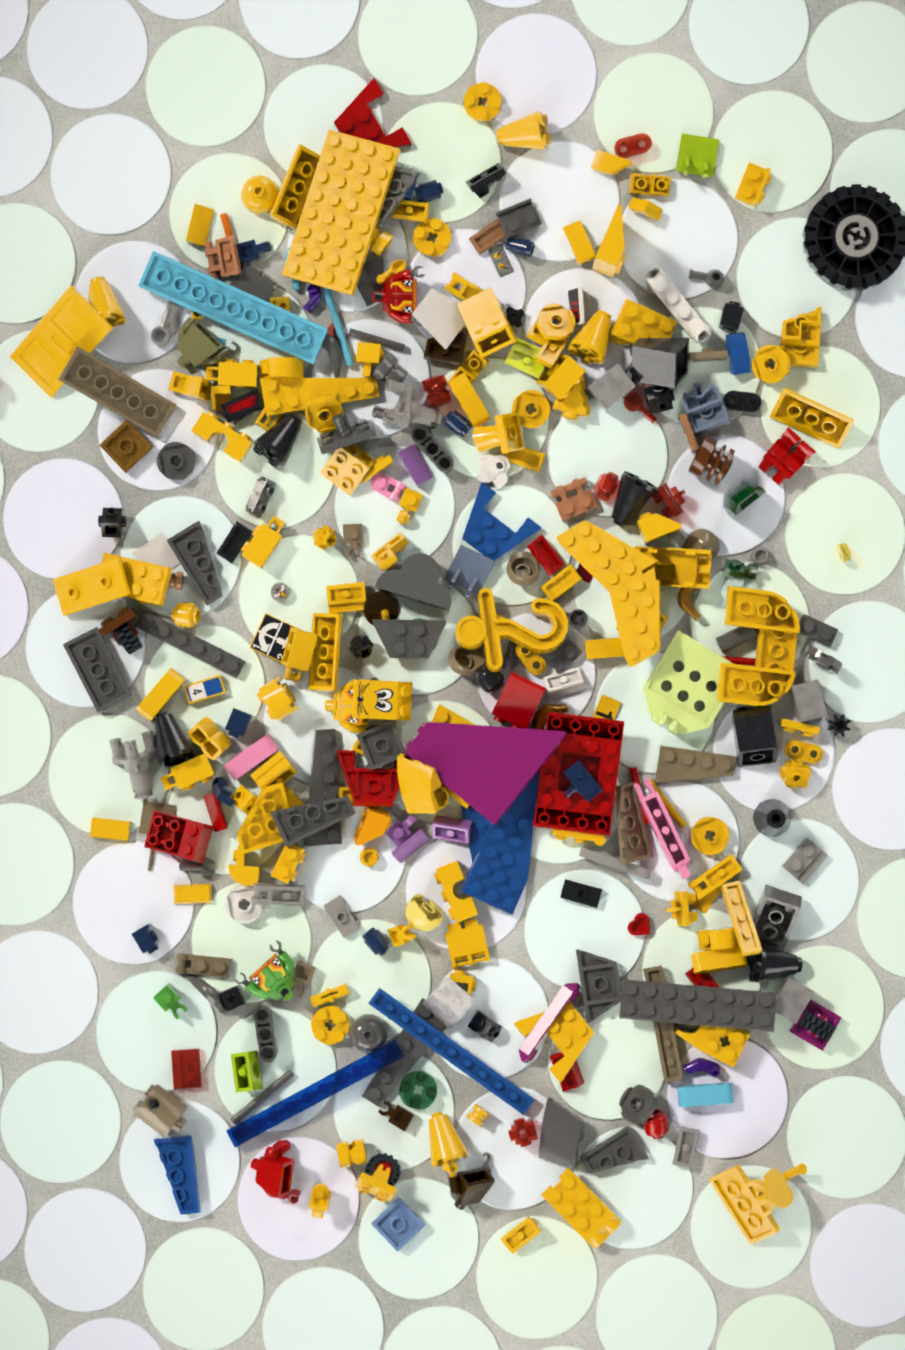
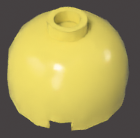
M415 894L409 900L405 910L408 924L412 923L413 930L431 931L444 920V918H441L443 913L431 899L427 902L423 899L424 895Z

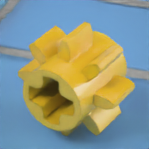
M323 525L322 528H317L313 533L314 545L323 550L334 546L336 543V531L326 525Z

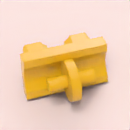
M674 891L675 900H671V907L666 908V912H672V919H677V926H690V923L698 921L697 912L689 911L688 904L696 903V894L687 893V891Z
M323 1183L316 1184L311 1191L308 1209H312L311 1217L322 1219L324 1211H328L331 1191Z

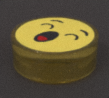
M838 544L837 552L841 562L850 561L851 554L847 544Z

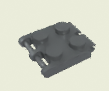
M252 263L249 267L244 266L241 270L242 274L237 275L230 284L267 301L275 292L273 287L277 282L267 274L260 278L263 271Z

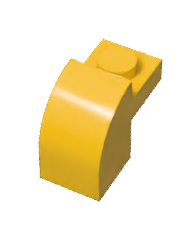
M270 357L269 359L260 360V378H304V360L292 357Z
M237 846V850L233 852V861H236V865H228L229 873L237 883L253 886V883H259L260 866L245 865L246 853L241 854L240 848Z
M733 927L697 931L700 950H718L739 946Z

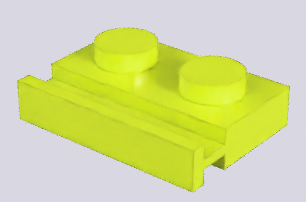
M517 338L505 363L538 379L545 368L543 364L535 361L541 348Z

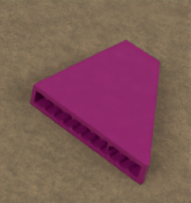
M428 722L427 724L423 723L417 730L419 733L415 739L411 738L405 747L407 749L405 753L413 760L435 768L440 781L495 825L505 815L568 733L557 730Z

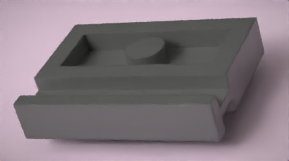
M531 198L496 212V216L507 239L542 224L535 206L531 202Z

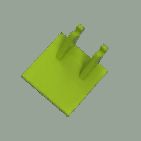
M682 133L675 171L683 172V175L689 173L701 175L702 178H713L720 139Z

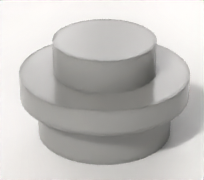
M758 546L752 550L750 557L753 563L761 566L769 561L770 553L765 547Z

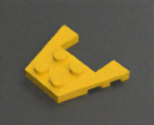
M571 1002L565 1005L546 1032L564 1055L561 1060L549 1068L559 1083L563 1082L565 1076L594 1035L593 1030ZM544 1012L514 1023L524 1038L530 1034Z

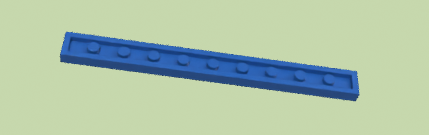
M379 987L368 1002L373 1008L522 1115L527 1112L535 1101L528 1093Z

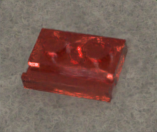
M200 1048L171 1050L174 1089L202 1087Z

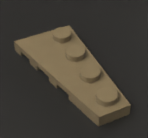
M660 745L655 783L733 776L736 756Z
M635 782L616 786L620 865L653 856L638 795L633 786Z

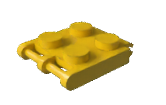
M477 918L464 921L465 928H461L460 922L447 925L448 932H445L453 970L464 965L473 966L474 963L491 962L483 925H478ZM485 955V957L472 960V958ZM465 959H468V960H469V961H465V962L455 963L456 961H460V960H465Z

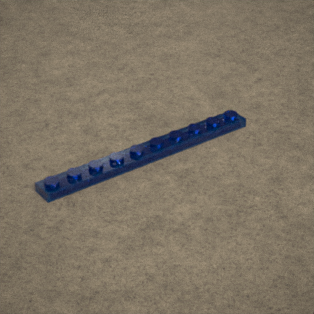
M393 1040L226 1130L236 1148L403 1058L404 1055L397 1041Z

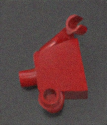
M278 1140L272 1147H267L264 1156L259 1159L254 1158L250 1167L256 1170L255 1182L262 1187L268 1197L283 1200L288 1198L290 1203L295 1204L298 1202V1196L301 1193L298 1189L291 1190L295 1160L282 1156L290 1150V1142L288 1140Z

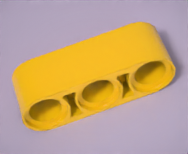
M465 373L447 382L473 428L491 420Z
M171 667L138 705L136 711L151 722L185 683L186 679Z
M739 946L691 954L694 974L740 969L748 966L747 956L742 957Z

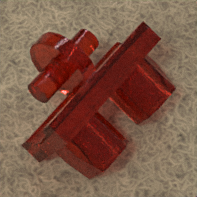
M666 483L659 486L652 498L656 504L663 500L668 504V507L661 510L663 516L671 518L684 513L680 505L685 503L682 497L686 493L685 490L679 492L676 486L670 490Z

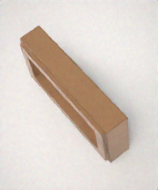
M499 219L471 236L469 241L480 255L506 236L501 228Z
M681 414L678 418L691 453L698 451L699 446L687 414Z

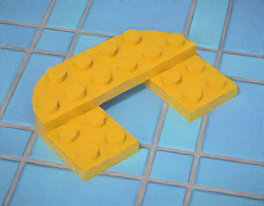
M728 586L724 625L758 629L755 666L720 663L716 701L751 706L772 704L790 690L795 679L797 634L800 633L798 616L787 600L777 593Z

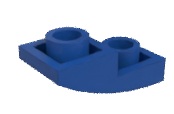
M745 333L725 335L726 350H728L730 357V374L750 373V356Z

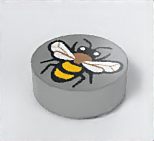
M279 582L272 586L271 596L274 600L283 602L288 599L290 589L285 583Z

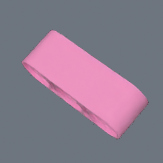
M268 733L223 766L233 780L236 781L280 748Z

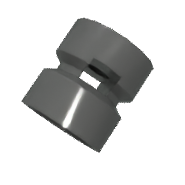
M386 356L372 375L380 382L385 381L386 386L389 379L402 383L408 372L401 366L396 367V362Z

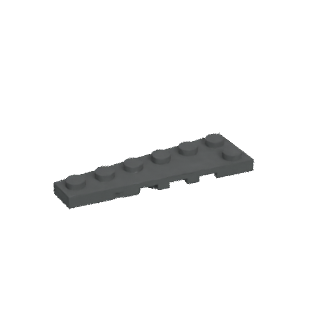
M335 729L315 730L307 804L339 797ZM341 821L304 838L303 846L342 844Z
M422 997L414 1012L443 1032L447 1026L422 1005L426 1000ZM403 1029L362 1097L379 1106L429 1047Z

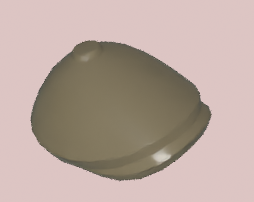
M697 529L689 534L682 548L711 550L713 559L719 552V542L711 531Z
M518 551L511 554L506 567L509 579L521 586L535 583L540 576V567L533 554L526 551Z
M456 646L449 652L448 663L455 673L467 676L475 674L485 665V657L480 648L466 650Z

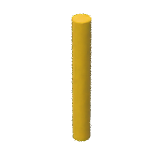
M650 779L654 790L659 793L667 812L678 826L683 828L687 823L654 781Z

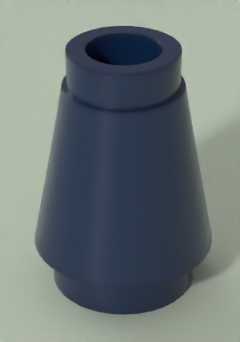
M508 238L505 249L524 258H531L535 243L529 239Z

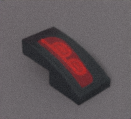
M255 389L220 405L229 423L264 407V402L258 389Z

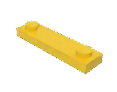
M741 882L722 884L721 891L742 957L761 953V944Z

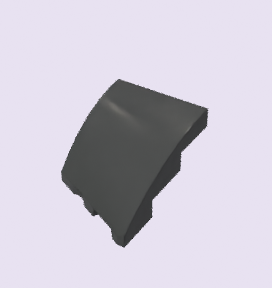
M548 1098L541 1128L539 1158L575 1166L578 1161V1145L584 1138V1121L572 1115L566 1108L562 1109L552 1098Z

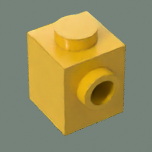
M240 785L233 794L234 804L248 814L257 796Z

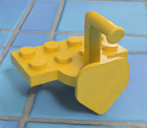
M800 1163L798 1166L782 1174L777 1169H771L763 1176L762 1181L758 1179L749 1180L740 1164L713 1175L709 1181L749 1244H753L781 1230L771 1213L775 1210L776 1206L784 1209L793 1202L792 1190L786 1182L797 1175L806 1174L807 1167L805 1164Z

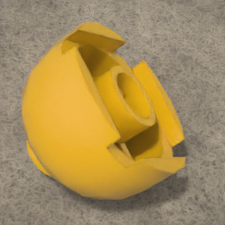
M262 175L252 176L242 186L241 200L245 208L255 214L267 213L274 206L279 193L278 188L269 177Z

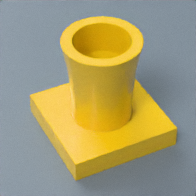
M518 412L494 416L496 425L476 426L473 430L474 444L481 453L501 446L502 454L525 450Z

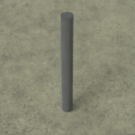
M289 1069L230 1118V1120L234 1124L238 1123L294 1076L292 1071Z

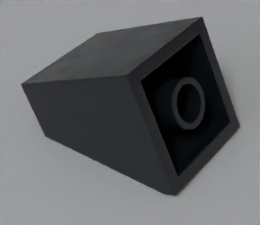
M771 705L755 706L753 708L739 707L732 710L738 767L776 763L778 746Z

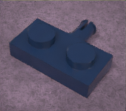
M579 760L563 772L571 784L567 790L562 792L567 799L577 792L588 803L603 791Z

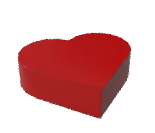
M645 913L636 914L634 920L627 925L628 932L635 936L650 935L648 916Z

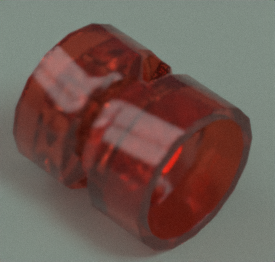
M445 375L421 381L424 392L428 394L426 400L429 408L452 402L450 391L446 390L448 384Z

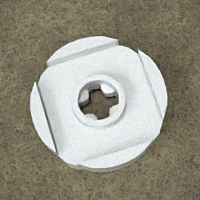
M246 885L235 887L225 900L227 914L234 921L242 924L255 921L261 915L264 905L251 903L254 890L252 886ZM242 899H246L247 902H250V905L247 906L246 910H244L243 907L239 906V903L242 902Z

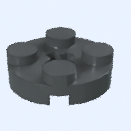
M171 442L160 450L157 456V466L166 478L179 481L187 478L194 471L195 455L187 445L181 442ZM174 456L182 460L177 467L175 464H171Z
M810 646L804 655L812 661L815 660L820 667L826 670L828 668V670L835 674L839 673L843 665L836 658L823 653V651L813 646Z
M639 1084L633 1088L629 1087L620 1098L619 1106H621L622 1110L620 1113L625 1120L633 1124H645L652 1116L658 1100L652 1090ZM636 1101L640 1102V1106L638 1108H636L637 1106L635 1105Z

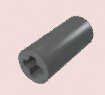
M737 627L715 638L723 654L756 638L757 634L754 628Z

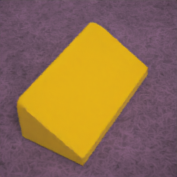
M402 200L390 218L427 222L429 203Z
M194 204L186 238L187 243L205 247L214 209Z
M620 638L585 640L586 660L624 656Z

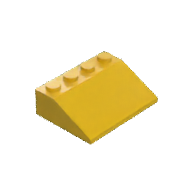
M618 204L592 267V270L611 278L615 274L619 275L626 257L623 254L625 248L622 205Z

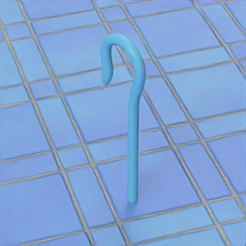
M289 247V249H288L287 252H286L285 263H286V260H287V256H288L290 247ZM292 279L293 290L298 291L300 289V281ZM322 287L347 367L352 366L354 361L331 290Z

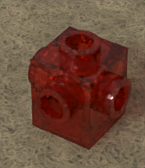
M524 1117L513 1120L514 1123L510 1124L511 1130H508L511 1141H515L516 1145L520 1144V1147L532 1144L531 1141L538 1139L533 1118L525 1120ZM521 1130L526 1131L525 1134H520L519 1132Z

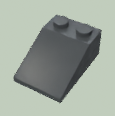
M765 884L753 917V923L761 945L781 951L784 950L801 909L802 896Z

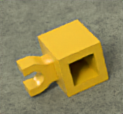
M358 342L356 363L364 364L362 376L370 378L371 366L379 365L380 361L384 359V349H381V344Z

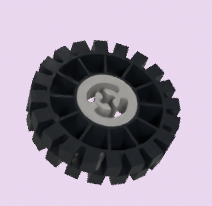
M852 184L850 187H838L835 191L824 195L810 211L803 228V252H806V260L809 266L814 268V273L820 279H825L827 281L826 284L834 288L836 286L841 287V290L851 291L852 289H857V291L867 290L869 287H875L888 279L902 263L901 261L905 257V215H901L899 205L896 202L893 203L890 200L891 197L884 191L880 193L875 187L869 185L867 188L861 187V184ZM849 225H856L857 227L852 228L846 237L848 245H845L842 238L843 230ZM864 230H866L869 236L867 247L862 250H855L854 247L860 246L865 239ZM855 233L858 234L857 241L853 240Z

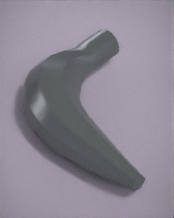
M327 334L322 347L329 354L334 377L339 378L342 363L341 348L338 341Z
M192 975L186 976L188 981L209 1003L217 1007L221 1014L227 1011L220 993L214 987Z

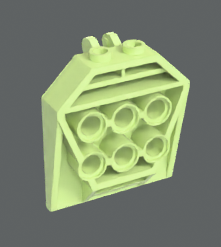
M678 630L642 688L648 713L652 716L651 720L659 725L666 724L669 726L667 730L675 735L709 728L724 702L716 701L720 663H733ZM676 661H680L683 664L681 672H676L673 669V664ZM692 671H696L700 675L697 682L690 680L689 675ZM663 681L671 683L670 691L665 692L662 690L661 684ZM709 681H713L716 684V689L713 692H709L706 689V684ZM680 691H685L688 695L687 700L684 702L678 699ZM696 701H702L704 704V709L700 712L694 708Z

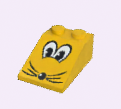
M354 679L352 718L411 721L413 682Z

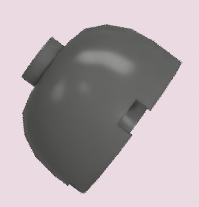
M374 1014L361 1015L352 1023L350 1028L352 1044L363 1052L379 1050L385 1044L388 1037V1029L385 1022Z

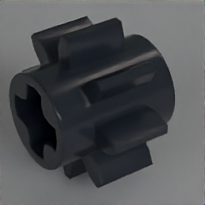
M367 635L364 637L356 636L352 639L349 650L356 659L359 657L367 658L371 655V647L374 644Z
M833 714L834 720H827L831 724V727L827 730H833L834 737L838 733L844 737V731L851 730L847 727V724L851 721H845L844 714L840 718ZM841 721L843 728L836 730L835 722Z

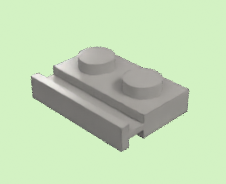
M806 837L781 866L804 884L828 855Z

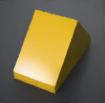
M186 375L182 394L209 402L213 383L203 377Z

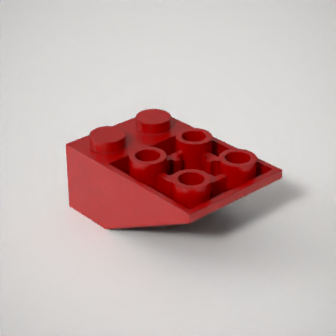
M154 810L144 847L204 863L214 826Z

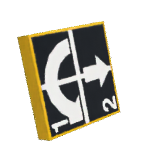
M265 613L250 648L281 662L290 627H297Z

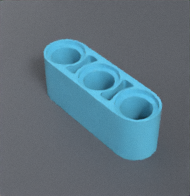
M731 1082L677 1087L679 1107L734 1103L733 1083Z

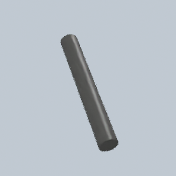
M352 328L349 330L348 336L404 351L405 344Z

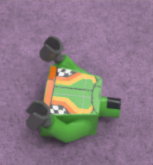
M276 940L279 948L274 949L272 944L269 945V948L272 952H277L278 955L275 953L249 977L250 981L247 980L244 973H240L244 976L242 982H238L237 979L235 981L238 984L245 985V989L257 998L268 1000L272 997L277 1001L282 997L284 1001H288L293 997V992L290 988L295 985L293 978L295 967L288 953L282 950L281 941Z

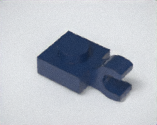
M253 239L237 244L241 264L260 259L258 253L272 250L269 241L256 245Z

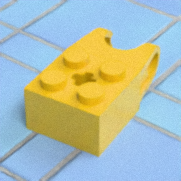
M699 1026L694 1032H686L679 1029L675 1031L678 1036L698 1050L733 1068L751 1034L750 1031L744 1029ZM728 1036L729 1044L721 1045L720 1038Z

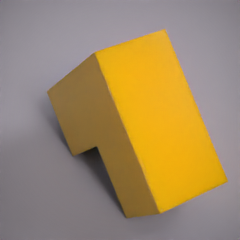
M632 197L628 209L634 213L643 214L650 219L658 221L663 212L662 208L649 200Z

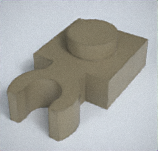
M343 524V543L349 544L346 550L347 557H350V551L353 549L357 551L358 557L361 556V550L357 543H363L362 524Z
M298 960L293 977L296 982L290 990L293 991V988L298 987L300 989L299 996L301 997L304 993L303 984H310L316 967Z

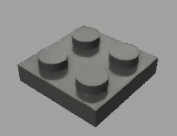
M392 720L356 735L370 770L397 760L399 754L407 756Z

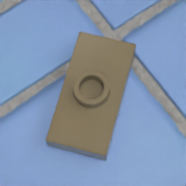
M703 348L702 352H689L688 361L726 360L728 358V350L713 351V348Z

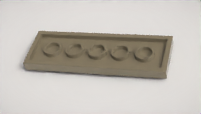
M76 346L58 377V380L157 438L176 407L175 403Z

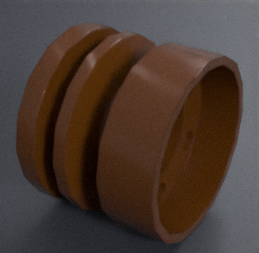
M705 436L688 472L700 477L704 471H707L706 481L709 482L712 475H715L713 484L718 486L732 465L735 450L730 448L728 454L725 455L723 453L726 445H723L717 451L715 450L717 441Z

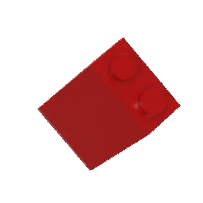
M511 672L491 713L494 715L493 719L503 724L507 721L512 724L511 727L527 728L546 688Z

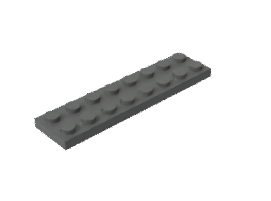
M622 979L619 1019L774 1032L777 993Z

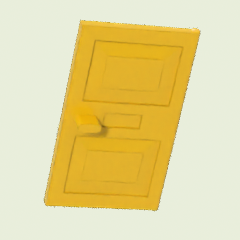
M70 285L14 350L10 358L52 398L64 385L63 382L58 380V377L76 346L91 354L113 329V326L74 286Z

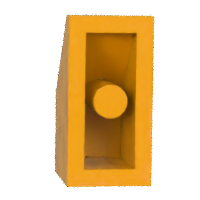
M376 806L365 807L353 836L355 845L360 846L384 835L385 830L389 829L392 821L388 810Z

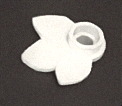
M490 453L481 455L477 459L482 466L477 474V480L483 483L492 481L497 490L501 489L508 480L509 459L504 455L494 456ZM501 462L503 468L498 467L497 463Z

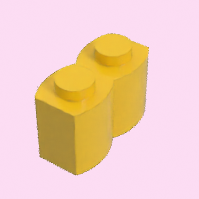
M206 716L188 732L191 740L198 746H201L204 754L211 760L218 758L232 745L228 736L219 731L214 721Z

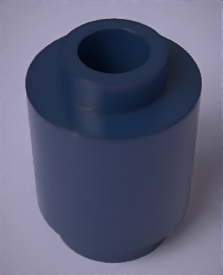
M436 179L419 184V187L414 188L418 202L426 203L439 199L441 194L444 193L441 182L437 183Z
M450 410L444 417L446 421L444 425L457 436L464 437L472 428V425L469 423L470 421L457 410L454 412Z
M374 927L362 936L365 940L364 943L375 955L380 954L382 956L390 949L388 947L390 942Z

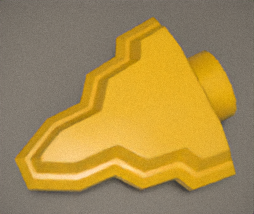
M584 377L578 384H574L571 387V393L565 399H555L552 409L563 412V418L578 420V416L590 417L591 406L588 405V396L584 392L586 386Z

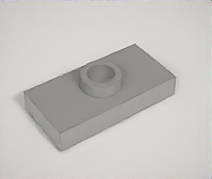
M340 895L323 905L343 938L360 928Z

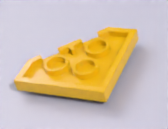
M282 782L263 787L236 834L241 854L283 842L270 814L271 811L289 808Z

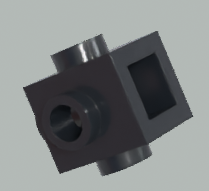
M658 385L644 389L646 403L651 415L673 409L672 401L675 400L672 389L669 390L668 387Z
M103 508L102 515L98 517V526L101 527L102 537L121 538L122 528L126 527V516H123L122 508Z

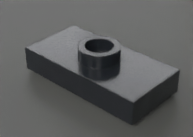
M236 521L216 554L233 564L253 531Z
M565 879L560 898L597 908L602 889Z

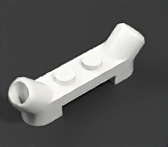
M654 267L649 270L645 279L656 298H659L673 315L687 336L698 343L706 341L711 335L710 327L703 322L681 295L662 268Z

